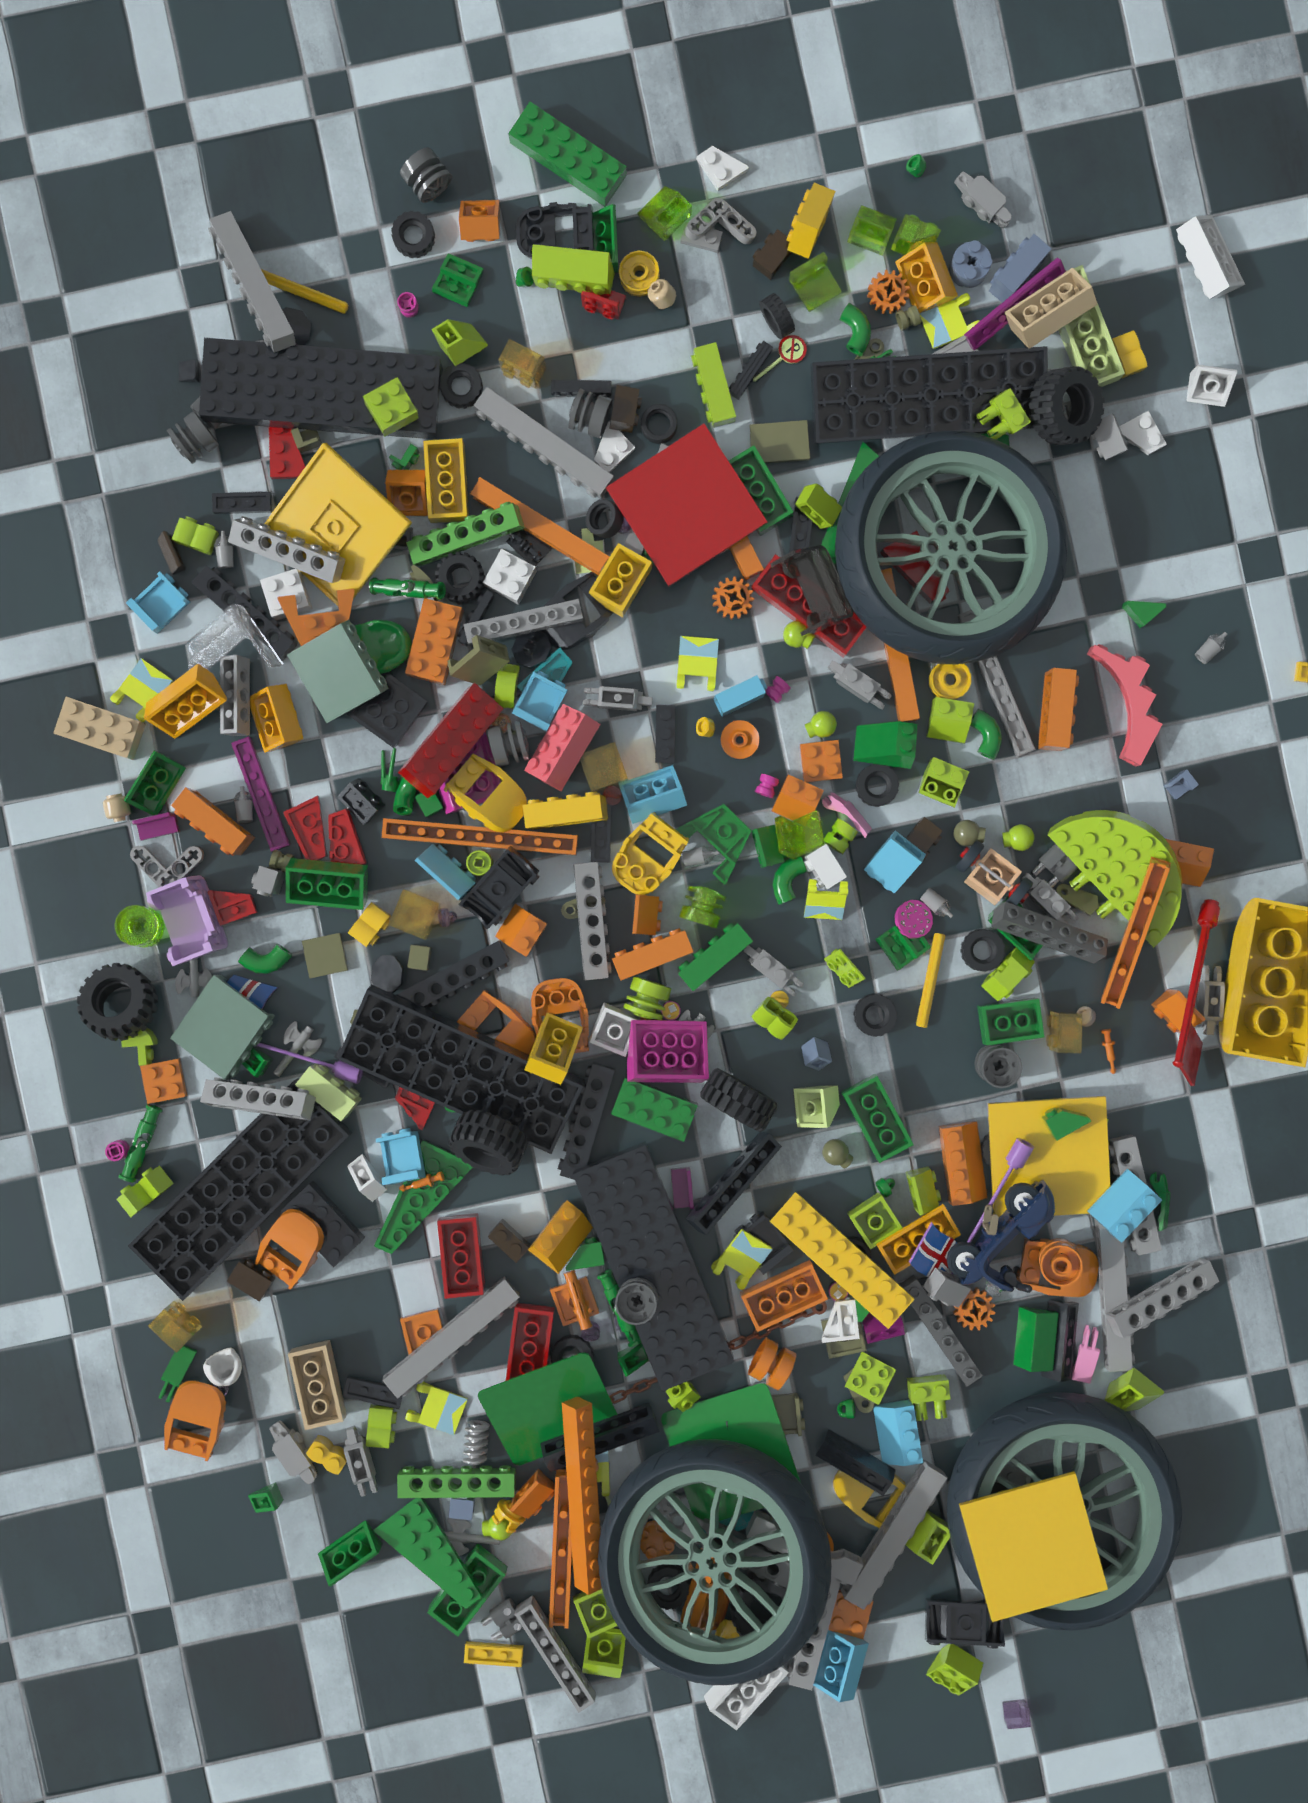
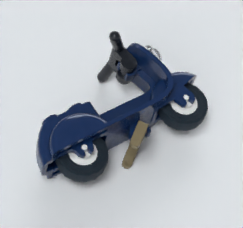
M1044 1180L1040 1182L1035 1181L1031 1185L1021 1182L1011 1186L1005 1195L1007 1210L1000 1217L996 1214L991 1216L992 1206L989 1204L985 1206L982 1223L984 1229L981 1230L983 1234L974 1245L969 1242H960L950 1248L947 1254V1264L952 1273L959 1277L962 1285L976 1283L985 1277L988 1280L985 1282L987 1285L985 1289L993 1297L995 1295L1000 1297L1002 1291L1013 1292L1014 1287L1019 1291L1027 1293L1032 1291V1286L1023 1284L1020 1280V1268L1018 1266H1015L1012 1271L1010 1266L1004 1265L1001 1267L1000 1272L991 1268L989 1264L1019 1232L1027 1239H1030L1040 1232V1228L1045 1223H1049L1053 1219L1055 1213L1054 1196Z

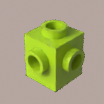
M690 1381L669 1388L666 1391L669 1396L668 1402L674 1409H680L682 1412L691 1408L701 1398Z

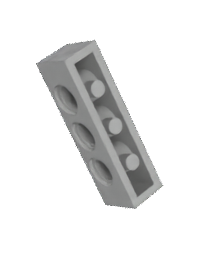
M239 655L220 656V686L227 697V701L220 705V734L248 736L250 735V659Z

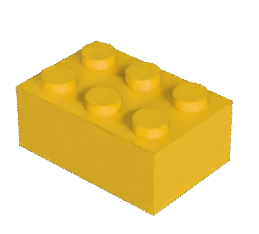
M817 183L813 184L811 190H806L803 198L805 203L801 201L797 211L798 215L795 214L791 224L794 230H790L786 240L789 241L788 251L809 259L826 221L836 191Z
M546 1013L524 1070L561 1085L568 1072L583 1027Z

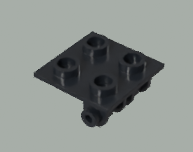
M523 529L509 535L510 538L506 541L521 557L535 567L552 550L551 546Z

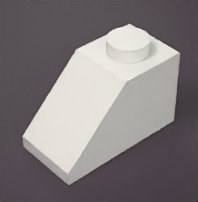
M363 1154L347 1166L359 1191L372 1202L387 1191L386 1186L382 1185L381 1176Z

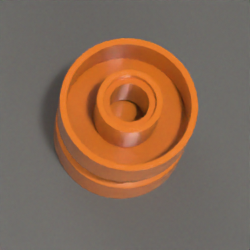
M1056 1238L1046 1242L1040 1249L1039 1264L1041 1272L1049 1283L1065 1287L1072 1285L1080 1278L1083 1263L1078 1249L1072 1242Z
M766 1337L761 1342L751 1361L748 1375L761 1381L767 1374L766 1385L780 1390L793 1370L796 1353L783 1347L777 1354L778 1343Z

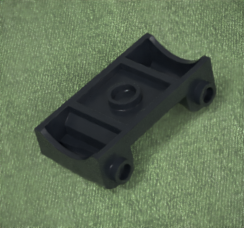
M510 845L458 905L473 913L488 930L492 924L496 926L502 920L501 914L528 884L533 885L539 879V870Z
M926 1598L925 1640L930 1645L946 1643L982 1645L992 1649H997L998 1646L1005 1647L1004 1619L992 1622L986 1602H957Z

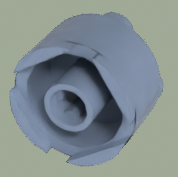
M976 240L959 246L953 255L949 269L954 283L958 286L969 288L980 285L991 268L992 258L989 250Z

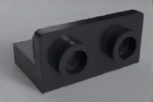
M360 778L350 782L337 797L363 825L367 824L385 806L381 798L374 794L367 783Z

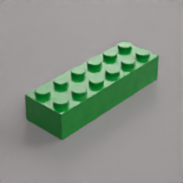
M532 102L528 103L508 133L510 144L604 207L607 206L627 176V168L624 164Z

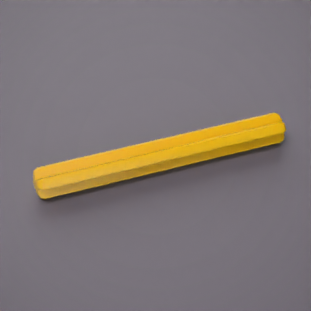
M261 269L269 285L343 314L347 312V302Z
M935 933L933 937L916 1022L918 1027L926 1028L928 1025L945 941L944 934Z

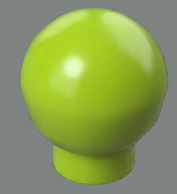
M799 621L788 623L783 630L784 641L787 645L794 648L803 646L809 649L815 638V635L810 633L809 629Z
M819 711L813 715L811 722L804 725L810 738L815 736L824 738L831 736L835 732L837 721L830 712Z
M1019 824L1013 826L1009 832H1002L1004 848L1012 847L1017 851L1029 849L1034 842L1032 829L1027 825Z
M492 1517L482 1522V1533L484 1536H491L495 1540L503 1541L512 1535V1533L506 1532L509 1524L507 1519H504L498 1525L494 1523Z

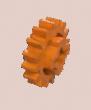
M885 270L884 275L878 272L877 279L873 277L871 280L872 284L868 286L870 292H868L867 298H872L870 305L876 304L875 310L877 311L881 308L882 314L886 310H889L890 314L893 313V309L897 312L900 311V305L904 307L906 304L905 300L909 298L907 292H909L910 286H905L907 279L901 280L902 274L900 273L896 276L895 270L891 274ZM890 286V294L887 298V290Z
M727 577L725 584L720 581V588H714L717 594L712 595V599L716 600L713 603V607H719L717 613L722 611L723 618L730 615V620L733 619L734 615L738 619L741 618V613L747 615L746 608L751 609L752 605L749 602L754 601V598L750 597L753 594V590H748L750 584L743 585V579L737 582L736 577H733L732 581H729ZM729 586H735L733 589L730 590L725 589ZM741 589L745 593L746 600L741 596ZM733 594L736 595V600L730 602V597ZM720 597L725 600V607L721 604ZM734 607H740L739 610L731 611Z
M975 1287L974 1291L970 1290L959 1308L955 1307L957 1310H954L953 1314L958 1316L956 1318L958 1323L962 1321V1327L965 1328L968 1325L972 1331L974 1326H976L980 1330V1325L982 1324L987 1327V1320L993 1321L990 1315L996 1313L991 1309L995 1307V1304L990 1302L992 1297L990 1295L986 1296L987 1292L985 1290H982L980 1293L979 1288ZM975 1297H980V1298H982L985 1302H982V1301L978 1302ZM973 1303L977 1307L975 1308V1315L971 1311L973 1309ZM963 1316H970L972 1321L967 1320Z

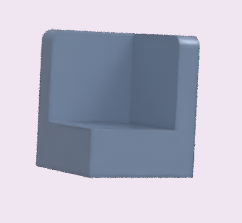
M1183 770L1163 786L1174 799H1178L1199 784L1188 770Z
M813 1037L802 1045L805 1066L819 1071L832 1062L828 1042Z
M451 1498L449 1518L472 1520L475 1498Z

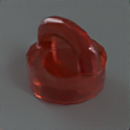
M609 786L603 792V796L606 797V803L609 805H616L622 799V793L618 787Z

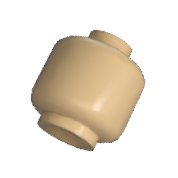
M658 279L648 289V298L657 308L666 309L673 305L676 291L668 281Z
M122 793L106 796L107 799L103 801L106 818L113 819L114 822L126 820L125 816L131 813L129 803L124 801L126 796H122Z

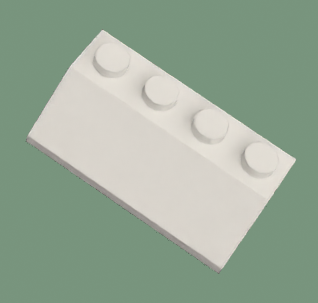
M1212 215L1195 216L1176 229L1178 240L1187 251L1186 257L1193 264L1195 276L1201 281L1203 292L1209 299L1218 298L1245 285Z
M783 1665L759 1679L734 1685H713L704 1695L709 1711L735 1730H738L789 1673Z

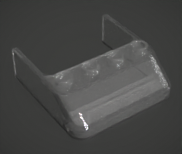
M239 604L228 606L185 645L189 670L196 664H200L209 670L246 638L250 639L269 668L280 667L283 663L245 608Z

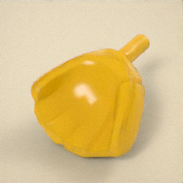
M723 1620L715 1632V1635L725 1639L740 1637L732 1620Z

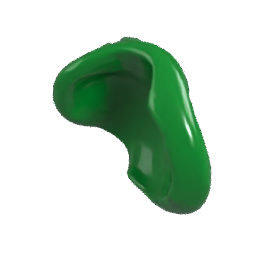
M373 620L354 625L360 640L366 645L368 654L376 662L380 674L395 669L409 657L412 647L411 638L406 629L400 624L388 620Z

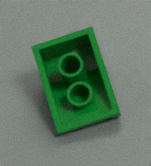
M896 721L857 726L853 761L911 769L916 753L918 724Z

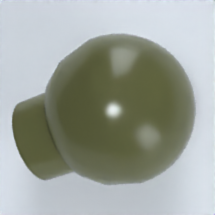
M962 820L954 828V838L962 846H972L977 840L984 843L986 828L979 827L974 821Z
M831 1139L823 1146L822 1155L827 1163L833 1166L840 1165L844 1169L851 1165L853 1156L849 1154L848 1146L844 1141Z

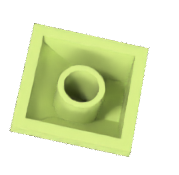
M815 1086L793 1089L797 1127H830L840 1106L838 1086Z

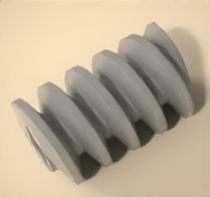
M471 1420L467 1422L471 1426L465 1427V1431L470 1432V1434L464 1436L465 1439L470 1440L464 1443V1446L469 1448V1450L463 1451V1454L468 1455V1457L463 1458L462 1461L474 1465L483 1464L487 1460L485 1453L488 1451L486 1445H488L489 1441L487 1439L489 1432L487 1430L490 1425L485 1421Z

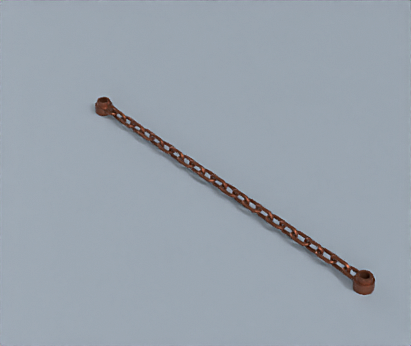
M826 1302L820 1303L823 1305L821 1310H817L815 1305L811 1307L812 1313L807 1314V1311L804 1310L789 1318L791 1322L783 1325V1322H778L765 1329L767 1333L760 1336L755 1329L753 1334L747 1337L739 1336L731 1340L729 1345L732 1350H736L745 1346L749 1340L754 1338L761 1339L768 1336L772 1330L778 1327L785 1328L794 1324L798 1318L823 1314L827 1309ZM742 1339L741 1342L743 1344L734 1347L735 1344L733 1342ZM656 1377L651 1380L643 1379L635 1383L633 1388L626 1391L619 1390L612 1393L609 1397L612 1403L616 1404L625 1400L627 1395L633 1392L641 1393L649 1389L651 1384L658 1382ZM646 1382L645 1385L647 1387L638 1390L639 1387L637 1385ZM622 1393L621 1396L623 1397L614 1401L615 1398L613 1396Z

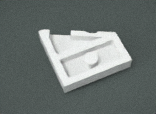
M711 146L696 157V160L717 191L749 170L746 164L714 146Z
M1149 411L1119 426L1123 436L1129 440L1128 442L1138 446L1147 455L1167 445Z
M609 421L594 462L611 473L635 450V447L620 431L609 429Z
M855 1299L836 1300L834 1302L821 1338L822 1343L860 1339Z

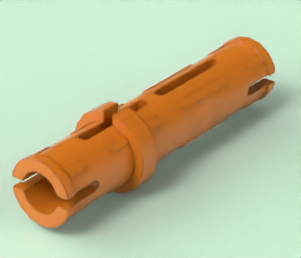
M571 1270L563 1274L575 1308L573 1312L577 1315L580 1329L585 1330L592 1327L587 1311L589 1308L588 1305H585L576 1271Z

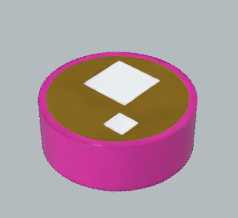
M667 1001L663 1004L665 1011L661 1010V1013L665 1019L675 1020L679 1017L680 1006L676 1002Z
M836 1281L830 1284L828 1292L833 1300H845L847 1298L848 1292Z

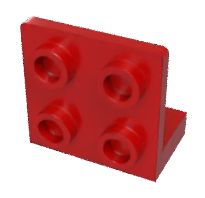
M612 290L610 294L603 295L582 291V307L590 313H601L607 319L613 320L615 318L619 320L626 295Z

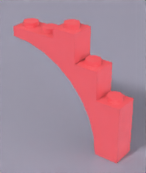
M1100 644L1090 647L1087 655L1098 661L1112 675L1125 700L1127 734L1119 758L1135 767L1140 766L1162 726V723L1158 722L1159 719L1150 714L1146 716L1156 694L1148 686H1139L1150 665L1140 656H1132L1125 661L1124 656L1108 652L1107 647Z

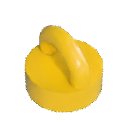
M706 717L700 718L696 724L697 734L703 737H712L715 732L713 720Z
M779 990L770 995L783 1008L787 1007L789 997L785 992Z

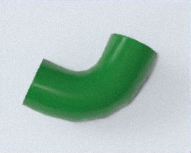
M848 303L839 319L852 329V336L846 348L855 355L863 356L871 339V325L866 314L858 307Z
M977 709L970 725L979 730L983 737L977 752L988 759L995 760L1002 743L1001 729L993 717Z
M402 777L395 794L393 811L398 815L406 816L412 813L414 798L418 790L404 777Z
M800 854L782 863L775 872L772 885L778 905L796 898L792 889V881L795 877L807 872Z
M276 944L272 951L266 955H261L249 947L238 962L255 973L268 974L278 971L292 957V953L280 944Z

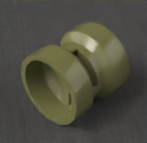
M915 305L909 307L906 311L900 310L896 312V320L901 331L908 329L911 325L917 326L921 324L920 314Z
M274 850L270 858L269 868H281L282 872L286 873V866L289 860L294 858V855H284L281 851Z

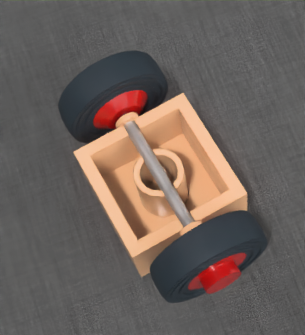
M978 840L974 842L970 849L968 847L965 848L960 855L962 859L956 865V868L964 873L974 864L976 867L964 883L993 905L1000 901L1007 890L1010 892L1005 902L1017 906L1019 902L1023 903L1029 896L1027 892L1032 887L1033 882L1025 877L1020 883L1015 886L1013 885L1014 881L1021 874V870L992 848L980 860V852L984 849V845Z

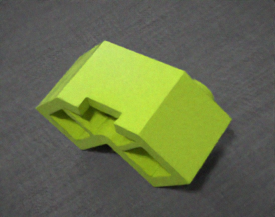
M1016 947L1006 955L1000 966L986 977L981 986L997 1001L1003 997L1007 999L1014 992L1013 988L1023 978H1027L1033 970L1031 968L1035 961L1033 959L1029 960Z
M160 1165L154 1170L150 1167L141 1174L143 1178L132 1187L129 1184L120 1191L122 1195L116 1200L130 1217H133L174 1184Z

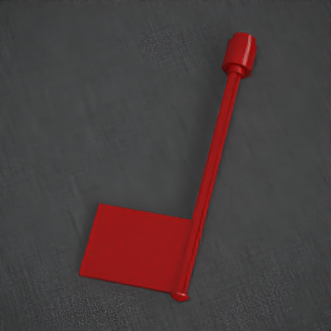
M1212 899L1204 900L1200 906L1197 923L1201 925L1202 929L1175 1060L1172 1062L1175 1067L1180 1068L1190 1086H1195L1203 1042L1192 1025V1018L1210 929L1217 926L1221 909L1219 902Z

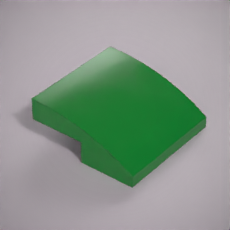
M448 253L440 267V274L432 287V292L468 307L482 276L483 268Z
M896 925L875 939L897 971L931 948L924 936L917 939L908 938L901 934L900 929Z

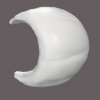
M230 1347L216 1352L206 1359L203 1369L209 1381L214 1385L229 1386L238 1380L242 1370V1363L239 1355Z

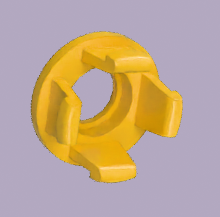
M502 1499L498 1502L492 1519L496 1525L507 1519L509 1524L506 1532L515 1533L517 1527L523 1524L526 1518L510 1511L511 1500Z

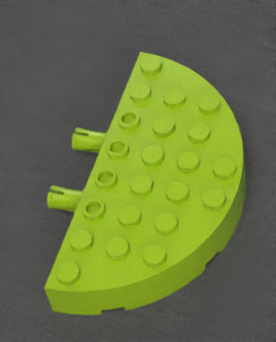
M1109 810L1083 812L1082 814L1067 817L1051 827L1048 836L1082 871L1073 880L1069 881L1071 887L1075 886L1074 890L1078 891L1087 882L1091 881L1108 899L1096 910L1098 915L1101 914L1100 917L1102 919L1117 909L1129 921L1151 856L1171 862L1167 879L1145 937L1153 948L1160 943L1168 934L1177 918L1182 897L1181 869L1176 855L1166 839L1146 822L1133 818L1129 814Z

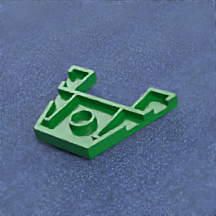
M725 804L675 829L686 838H690L698 831L725 857V860L712 872L724 885L727 883L752 831Z

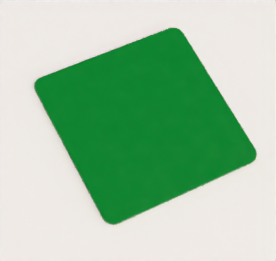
M579 1353L485 1388L478 1393V1399L515 1465H523L542 1458L540 1443L564 1434L562 1402L580 1397L592 1403L593 1423L618 1414L588 1353Z
M758 1383L694 1403L691 1408L684 1412L678 1408L667 1411L661 1417L669 1446L699 1439H719L741 1443L772 1457L786 1467L801 1483L769 1387L764 1383ZM704 1483L683 1487L694 1516L703 1520L704 1518L710 1520L711 1507L717 1487ZM722 1491L719 1504V1521L733 1517L738 1501L736 1494ZM745 1497L741 1515L765 1507L758 1501Z

